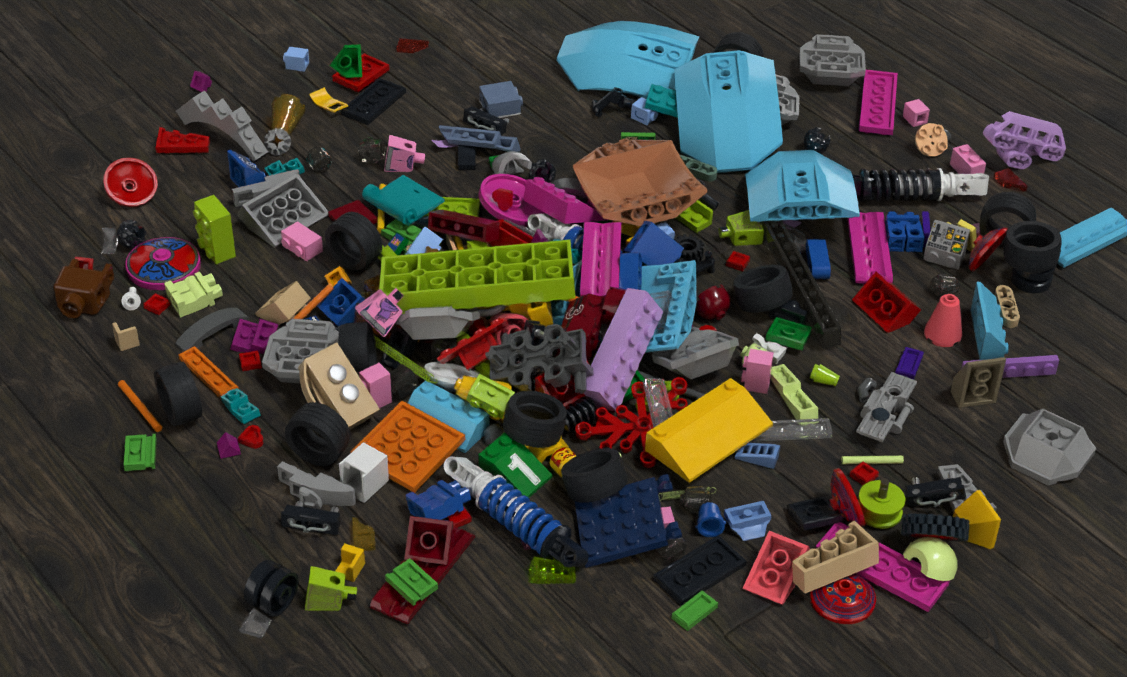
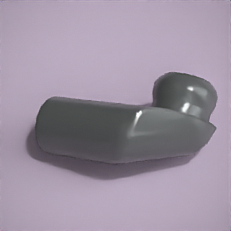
M865 378L857 388L860 402L866 403L869 399L868 390H874L873 387L876 388L877 382L873 378Z

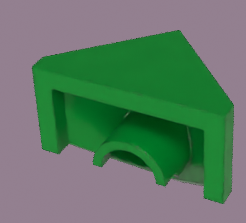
M361 44L344 45L329 66L345 78H362Z

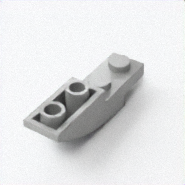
M296 169L264 177V182L232 189L235 207L242 206L244 203L295 174L300 176L299 170Z
M283 461L277 466L279 481L289 485L290 494L299 497V490L302 486L314 491L325 505L354 506L356 503L355 489L331 476L320 473L317 477H314L312 474L305 473Z

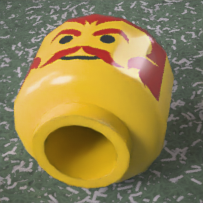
M566 447L555 450L550 459L551 468L562 477V467L566 462L576 457V454Z

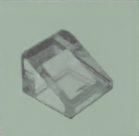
M253 608L238 631L262 638L272 620Z

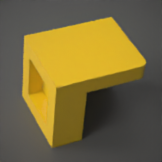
M344 543L341 548L342 561L335 572L344 573L346 580L354 582L365 565L364 549Z

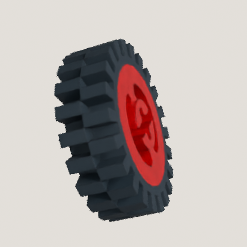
M903 514L901 535L917 539L935 537L943 541H968L969 520L933 514Z

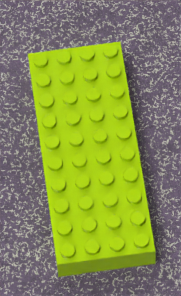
M570 240L382 257L379 290L381 289L388 296L397 288L404 295L397 303L402 310V314H405V311L412 308L452 306L453 309H473L475 307L489 308L497 305L510 306L519 303L530 304L541 301L570 300L575 298Z

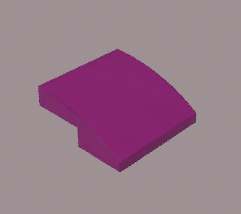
M240 319L230 350L243 353L258 351L259 354H264L269 337L277 331L278 324L260 319L259 324Z

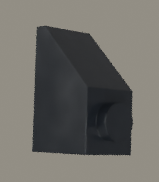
M394 326L388 341V348L390 346L403 354V356L409 358L413 354L419 339L413 340L403 328ZM386 353L383 354L380 361L395 369H399L402 364Z

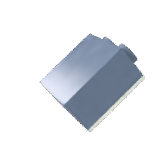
M512 81L479 86L480 103L485 108V112L498 118L521 114L523 100L518 95L517 87H514Z

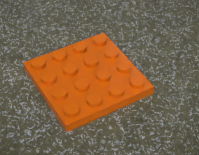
M401 401L350 453L363 442L384 453L388 458L389 479L415 493L466 439L465 434Z

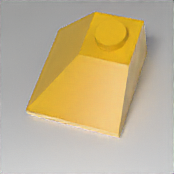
M977 490L954 510L953 517L969 520L968 542L992 549L995 546L1001 519L981 490Z

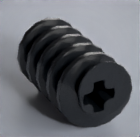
M586 396L584 399H580L565 407L567 417L563 432L569 434L570 430L575 431L578 423H589L590 420L594 421L596 419V407L590 397Z

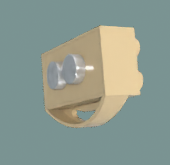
M337 342L304 359L299 365L300 384L306 401L308 403H315V397L318 403L329 406L344 418L350 430L372 418L380 410Z

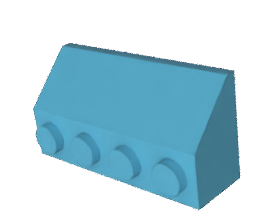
M976 282L971 305V316L979 359L1002 358L1008 353V343H1005L1006 332L1002 329L1003 317H1000L1001 307L997 304L996 296L981 282Z
M424 381L413 391L408 401V404L465 434L466 440L457 448L463 453H466L484 436L483 432L489 426V414L486 411L471 406L469 402L431 382Z

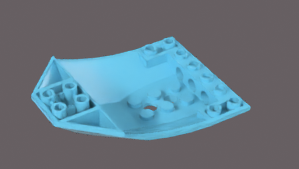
M616 21L603 23L565 36L556 60L578 92L579 90L611 91L614 87L622 89L623 93L647 98L651 84L676 90L674 69L692 60L699 36L669 27L641 22ZM645 46L647 50L642 51L638 47Z
M738 50L706 53L674 69L680 150L682 154L716 167L717 173L752 170L783 144L774 60ZM724 86H730L731 89L724 90L722 88Z
M814 150L778 151L745 174L750 222L860 217L851 171Z
M582 260L573 266L575 296L580 297ZM695 260L642 266L641 290L647 291L663 311L646 352L678 349L690 334L697 304ZM551 300L553 324L562 325L570 302ZM599 336V337H598V340H600V345H601L602 339H601L600 336Z

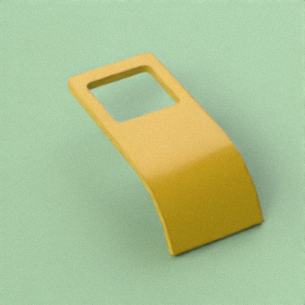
M325 87L309 94L312 101L318 107L328 111L336 112L348 107V104L333 99L327 93ZM335 104L343 105L336 109L329 108L330 106H333Z

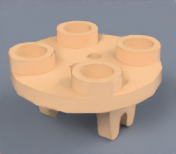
M928 123L917 130L915 144L923 155L935 157L947 149V135L942 125Z

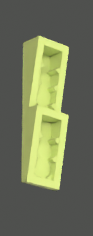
M784 364L772 367L770 379L799 425L818 422V407L801 390V382Z

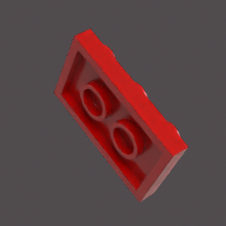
M364 53L362 55V78H345L337 72L332 75L333 81L359 92L389 71V64Z

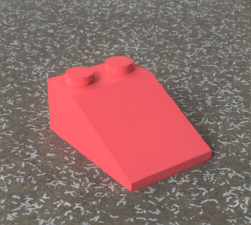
M769 531L743 589L783 605L796 586L793 582L792 561L809 551V546Z

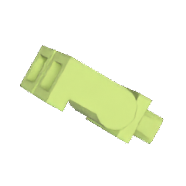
M200 272L194 273L195 276H188L183 281L174 284L172 281L164 283L167 298L174 306L180 318L206 308L208 305L210 307L215 305L214 299L223 296L222 289L219 284L216 285L212 273L202 276Z

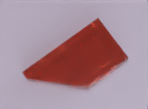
M400 38L397 52L415 53L427 48L429 41Z

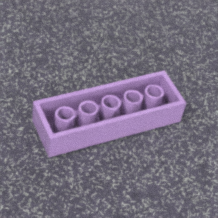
M627 288L591 364L594 375L587 376V391L584 394L593 400L597 408L604 407L608 411L616 412L617 406L622 404L626 391L662 317V309L645 290Z

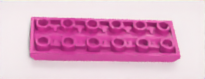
M859 212L860 217L847 218L855 283L865 284L876 271L893 283L883 212Z
M584 222L580 297L586 294L606 297L610 286L619 288L621 222L605 224Z

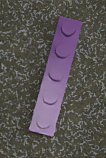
M1057 355L1005 358L1006 363L1002 378L1056 374L1059 358ZM963 361L962 367H963L967 362H972V361Z

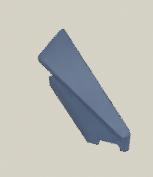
M439 125L441 135L444 136L449 144L494 148L506 152L521 151L516 137L501 136L500 131Z

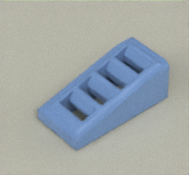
M747 443L737 450L735 459L774 469L779 457L780 445Z

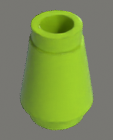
M815 364L810 375V379L814 380L813 382L833 385L835 387L840 377L822 364L820 366Z

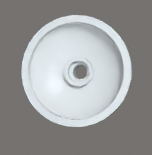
M440 362L427 363L424 367L427 372L434 375V379L433 376L430 377L431 380L437 382L435 384L444 387V390L448 392H456L454 385L457 378L461 379L462 376L477 378L480 374L476 370L471 369L468 371L465 366L453 363L441 364Z

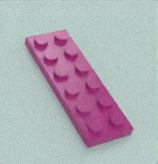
M874 70L865 71L859 125L860 132L893 135L898 73Z
M841 522L835 523L816 545L815 549L820 547V543L825 539L831 540L836 536L835 533L840 529L846 530L849 527ZM879 543V564L856 573L927 612L930 611L950 583V581H939L925 576L921 572V564L912 559L911 561L907 558L905 559L902 554Z

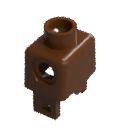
M72 259L69 266H63L53 286L57 307L60 311L70 318H77L81 313L98 314L110 296L109 287L114 280L112 264L106 263L102 271L82 269L79 267L78 259Z

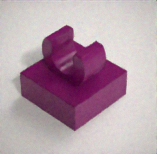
M194 71L190 87L201 92H207V88L211 87L212 84L210 76L200 71Z

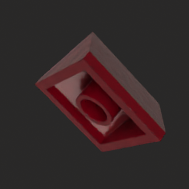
M410 516L405 559L408 560L410 558L414 561L448 565L454 543L453 521Z

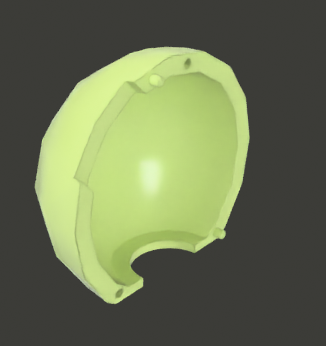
M922 537L911 542L903 553L904 558H907L909 561L914 557L920 560L921 572L925 576L939 581L954 579L958 568L955 552L945 541L935 537Z

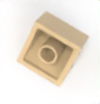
M295 281L276 292L255 315L281 325L296 316L295 313H299L306 306L305 303L310 297L300 284Z

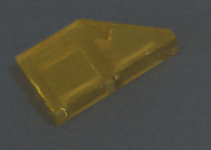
M352 517L354 546L364 549V551L376 550L374 529L360 523L356 517Z

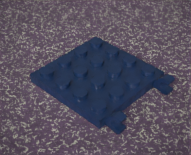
M668 474L660 476L657 481L655 477L627 484L620 491L601 500L586 503L575 501L581 547L587 551L589 556L588 562L585 565L586 568L668 545V540L682 537L678 522H671L666 528L664 524L659 493L673 489Z

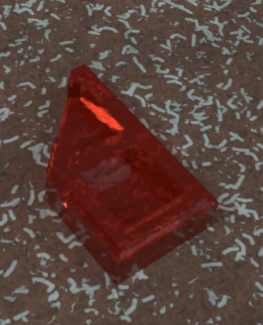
M1009 168L994 173V178L1003 187L1011 189L1012 186L1020 188L1021 191H1027L1028 186Z

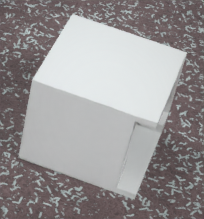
M363 442L339 463L340 482L354 488L355 498L365 503L389 481L387 455Z

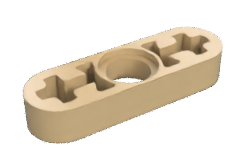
M1005 285L997 286L994 295L996 296L997 304L1001 307L1000 317H1003V325L1008 328H1014L1018 325L1020 315L1013 291ZM1002 305H1008V306H1010L1011 308H1006V307H1004V306H1002Z

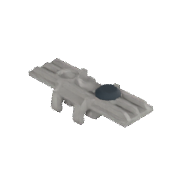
M891 372L883 387L874 390L861 411L863 420L856 432L880 442L884 441L889 432L894 434L901 433L903 423L914 410L913 405L908 403L907 400L917 381ZM890 392H896V393H898L899 395H898V396H894V395H891ZM895 411L901 412V413L899 414V416H898V418H897L896 421H895L896 416L890 414L891 412H892V413H895Z

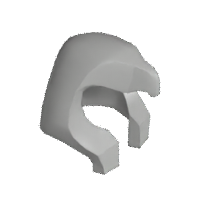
M510 151L494 158L492 170L494 174L513 175L524 172L514 160H517L521 166L531 169L532 162L522 153Z

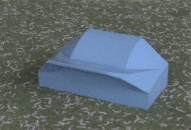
M764 501L724 509V517L729 526L739 534L743 541L765 536L767 524L771 520V514Z

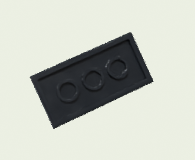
M378 78L349 102L348 107L341 109V115L369 125L406 93V88Z
M718 535L653 574V580L682 606L700 591H707L745 567L747 561Z

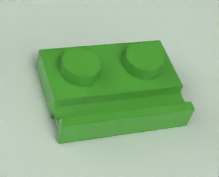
M395 219L386 226L385 230H381V236L391 240L396 232L408 239V244H410L422 229L412 224L405 225Z
M146 434L126 436L124 453L125 471L146 470V467L155 469L156 434L148 437Z
M410 558L394 568L392 573L385 575L386 581L413 606L416 605L418 600L422 601L438 589V583Z

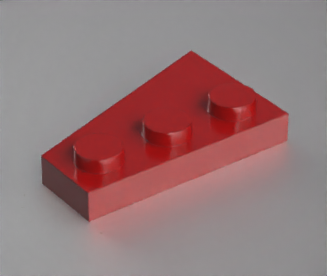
M159 127L156 153L208 152L210 139L209 136L193 133L184 135L180 134L178 130L169 132L165 131V128Z

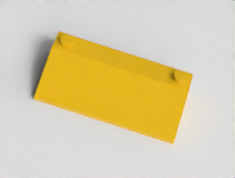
M730 378L646 433L645 451L690 483L771 428L773 422L747 389Z

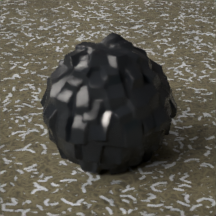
M815 127L808 130L804 136L806 150H814L822 154L829 147L830 135L824 140L825 135L820 133L821 128Z
M540 159L531 165L528 175L530 180L534 179V177H540L545 182L551 183L555 180V173L557 171L551 163Z
M132 219L123 221L116 232L118 241L126 248H135L145 241V234H147L144 227L134 226L137 221Z

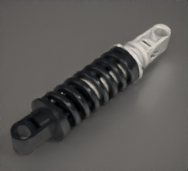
M861 168L859 175H852L856 194L861 202L874 200L872 193H875L877 201L881 200L882 193H884L886 201L890 200L891 193H893L895 201L900 199V195L903 196L905 201L909 199V195H912L914 201L918 200L919 195H921L922 200H927L929 195L930 200L941 201L944 195L948 197H953L954 195L982 196L987 194L989 176L983 173L954 174L949 172L948 174H943L941 168L935 170L927 169L925 172L922 169H918L916 172L913 169H909L907 172L903 169H899L897 172L894 169H890L888 172L885 169H881L879 172L872 169L869 172V170Z

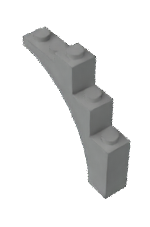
M203 91L176 110L185 125L199 121L211 124L227 133L245 150L253 162L268 152L249 124L252 120L243 107L232 112L224 99L214 104L207 93Z

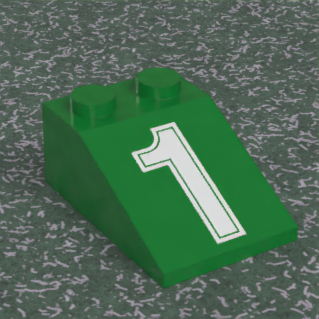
M505 432L478 454L479 467L484 472H489L493 477L496 475L503 476L507 483L512 484L514 489L520 490L522 495L528 498L552 478V474L525 445L516 442Z

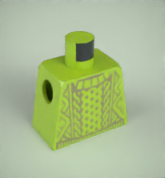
M749 210L728 216L726 227L718 229L720 238L729 237L735 246L763 244L764 229L760 222H750Z
M311 566L305 610L338 611L341 609L342 599L356 600L357 587L344 586V573Z

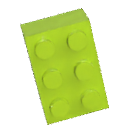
M215 195L195 201L193 214L197 221L195 228L199 235L197 239L199 247L205 250L207 257L211 258L215 264L236 257L230 213Z

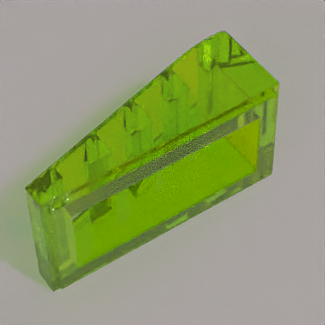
M533 557L530 563V583L555 584L575 583L576 581L575 567H565L557 560Z

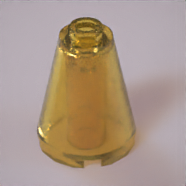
M281 94V97H274L272 101L271 130L275 128L283 129L290 136L305 113L304 103L302 105L299 98L289 94ZM276 136L275 140L281 142L282 140H279Z

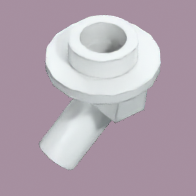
M130 287L129 292L125 293L122 297V305L127 310H135L140 306L141 299L136 293L137 289L135 287Z

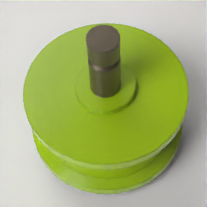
M883 478L868 482L861 487L858 502L865 518V524L874 528L885 529L893 527L900 522L905 505V495L898 486Z

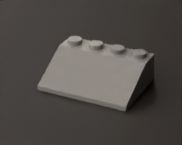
M298 174L291 176L244 203L238 213V217L249 230L274 248L282 244L281 231L298 221L309 228L328 216V210Z

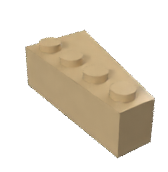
M853 521L846 530L840 529L835 533L836 536L831 540L825 539L820 543V547L817 549L812 548L792 561L793 582L804 593H808L879 564V543L857 522Z

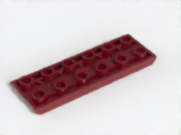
M453 526L454 543L448 565L422 561L414 562L439 585L474 540L475 534ZM386 581L373 597L370 608L408 625L429 596L422 601L418 600L416 605L413 606Z

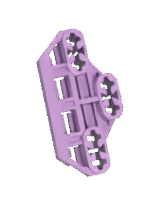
M1010 111L1002 115L1004 122L996 121L994 124L988 125L983 131L985 138L995 146L998 156L1008 166L1018 169L1029 167L1032 163L1031 156L1039 155L1043 159L1058 161L1064 156L1066 150L1062 129L1057 124ZM1010 123L1013 124L1011 128L1007 127ZM1022 126L1030 128V130L1028 132H1023L1024 129L1022 128ZM1038 131L1046 132L1045 136H1040ZM1055 135L1059 136V143L1056 141Z

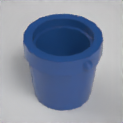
M715 503L701 505L697 525L695 526L696 529L705 537L720 535L725 529L726 521H724L718 505Z

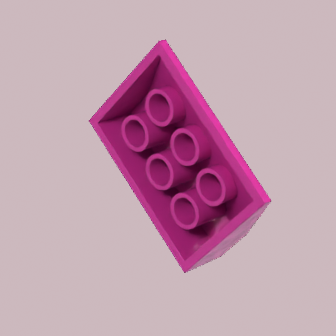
M534 177L532 180H526L523 200L564 224L608 220L604 219L592 207L576 199L574 195L565 193V190L556 188L554 184L545 182L543 178Z

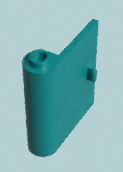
M405 175L397 178L381 190L377 186L369 184L362 192L364 200L405 225L414 223L445 202L444 198Z

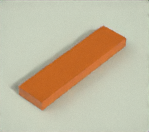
M195 346L178 354L179 360L184 362L219 398L228 391L238 388Z

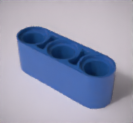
M807 239L806 256L810 279H830L831 269L826 240Z
M621 253L619 288L641 290V253Z

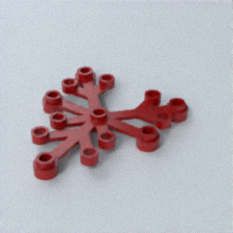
M674 378L671 382V391L665 397V386L662 384L654 386L653 392L657 399V406L648 415L646 414L644 399L648 393L647 385L643 382H635L631 387L632 396L637 400L639 417L629 411L625 405H619L616 408V416L620 419L626 418L632 422L624 423L610 414L606 408L600 407L596 410V418L599 421H607L611 425L591 427L587 422H580L575 427L576 436L581 440H587L592 435L613 433L606 441L600 444L601 449L606 446L612 449V446L625 432L632 431L626 439L621 440L620 450L624 453L630 452L632 444L641 435L643 451L640 454V462L646 468L653 467L657 459L645 451L646 433L654 428L653 421L664 410L676 409L681 411L688 406V402L684 398L673 401L677 395H683L687 391V381L684 378Z

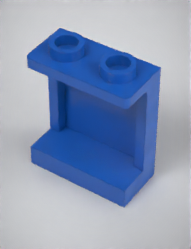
M644 221L624 251L626 253L640 252L643 264L651 266L674 263L681 257V252L684 248L653 222Z

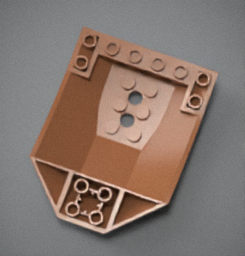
M622 139L619 140V143L615 144L605 143L602 147L596 148L573 164L577 179L596 211L604 219L641 226L644 221L657 223L676 218L707 193V188L693 176L681 159L672 140Z

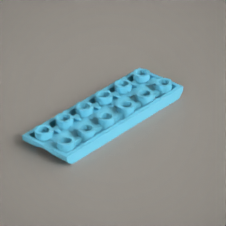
M1109 208L1060 232L1062 245L1058 264L1064 268L1126 237L1127 219L1113 208Z

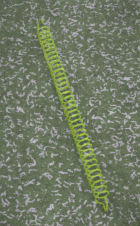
M383 341L380 342V345L383 344L385 346L384 348L380 346L379 349L396 361L399 359L396 357L397 354L400 357L402 355V359L398 362L409 370H414L411 369L412 367L409 368V365L405 362L404 358L407 357L398 351L395 353L389 351L387 353L389 349L388 344ZM418 368L417 370L415 369V371H412L421 378H423L425 381L431 382L429 381L430 379L427 376L426 378L422 377V375H420L421 373L418 374Z

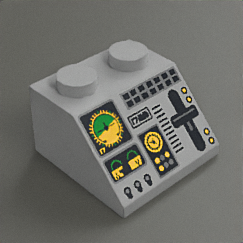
M934 220L923 260L959 270L965 257L970 229Z

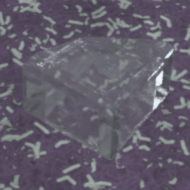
M102 228L104 243L101 253L114 254L118 244L116 229Z

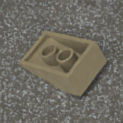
M1005 357L967 362L953 378L951 394L959 408L996 403L1006 363Z

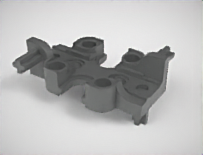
M558 324L548 325L544 330V341L537 346L532 345V337L529 331L522 330L513 334L503 333L501 344L490 346L489 352L485 353V356L490 360V379L509 382L518 392L532 391L530 376L536 368H544L545 382L550 383L554 388L566 385L570 381L571 375L575 376V392H580L581 394L587 391V376L594 375L593 368L586 359V333L583 329L566 332ZM560 349V354L557 357H552L553 351ZM523 356V361L520 364H515L517 358Z

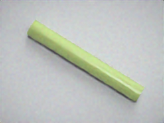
M842 456L841 462L842 464H860L861 462L867 464H903L904 458L903 456Z

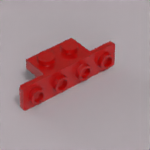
M504 318L495 319L490 323L491 326L475 331L474 336L471 338L462 339L457 343L456 347L442 351L440 353L441 356L437 358L438 362L445 364L459 355L466 369L470 371L488 360L485 353L489 352L490 346L498 345L493 334L508 326V321Z

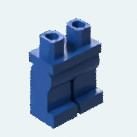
M888 212L885 227L889 251L904 252L905 246L906 252H922L924 234L919 221V215H914L913 212H906L904 215Z
M441 480L437 482V485L429 487L426 492L416 495L414 492L405 495L409 511L413 516L439 520L454 514L456 511H463V504L471 500L469 489L466 487L461 488L456 480L450 483Z

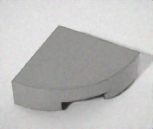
M301 486L299 497L300 501L303 502V507L321 509L323 505L321 498L314 491Z

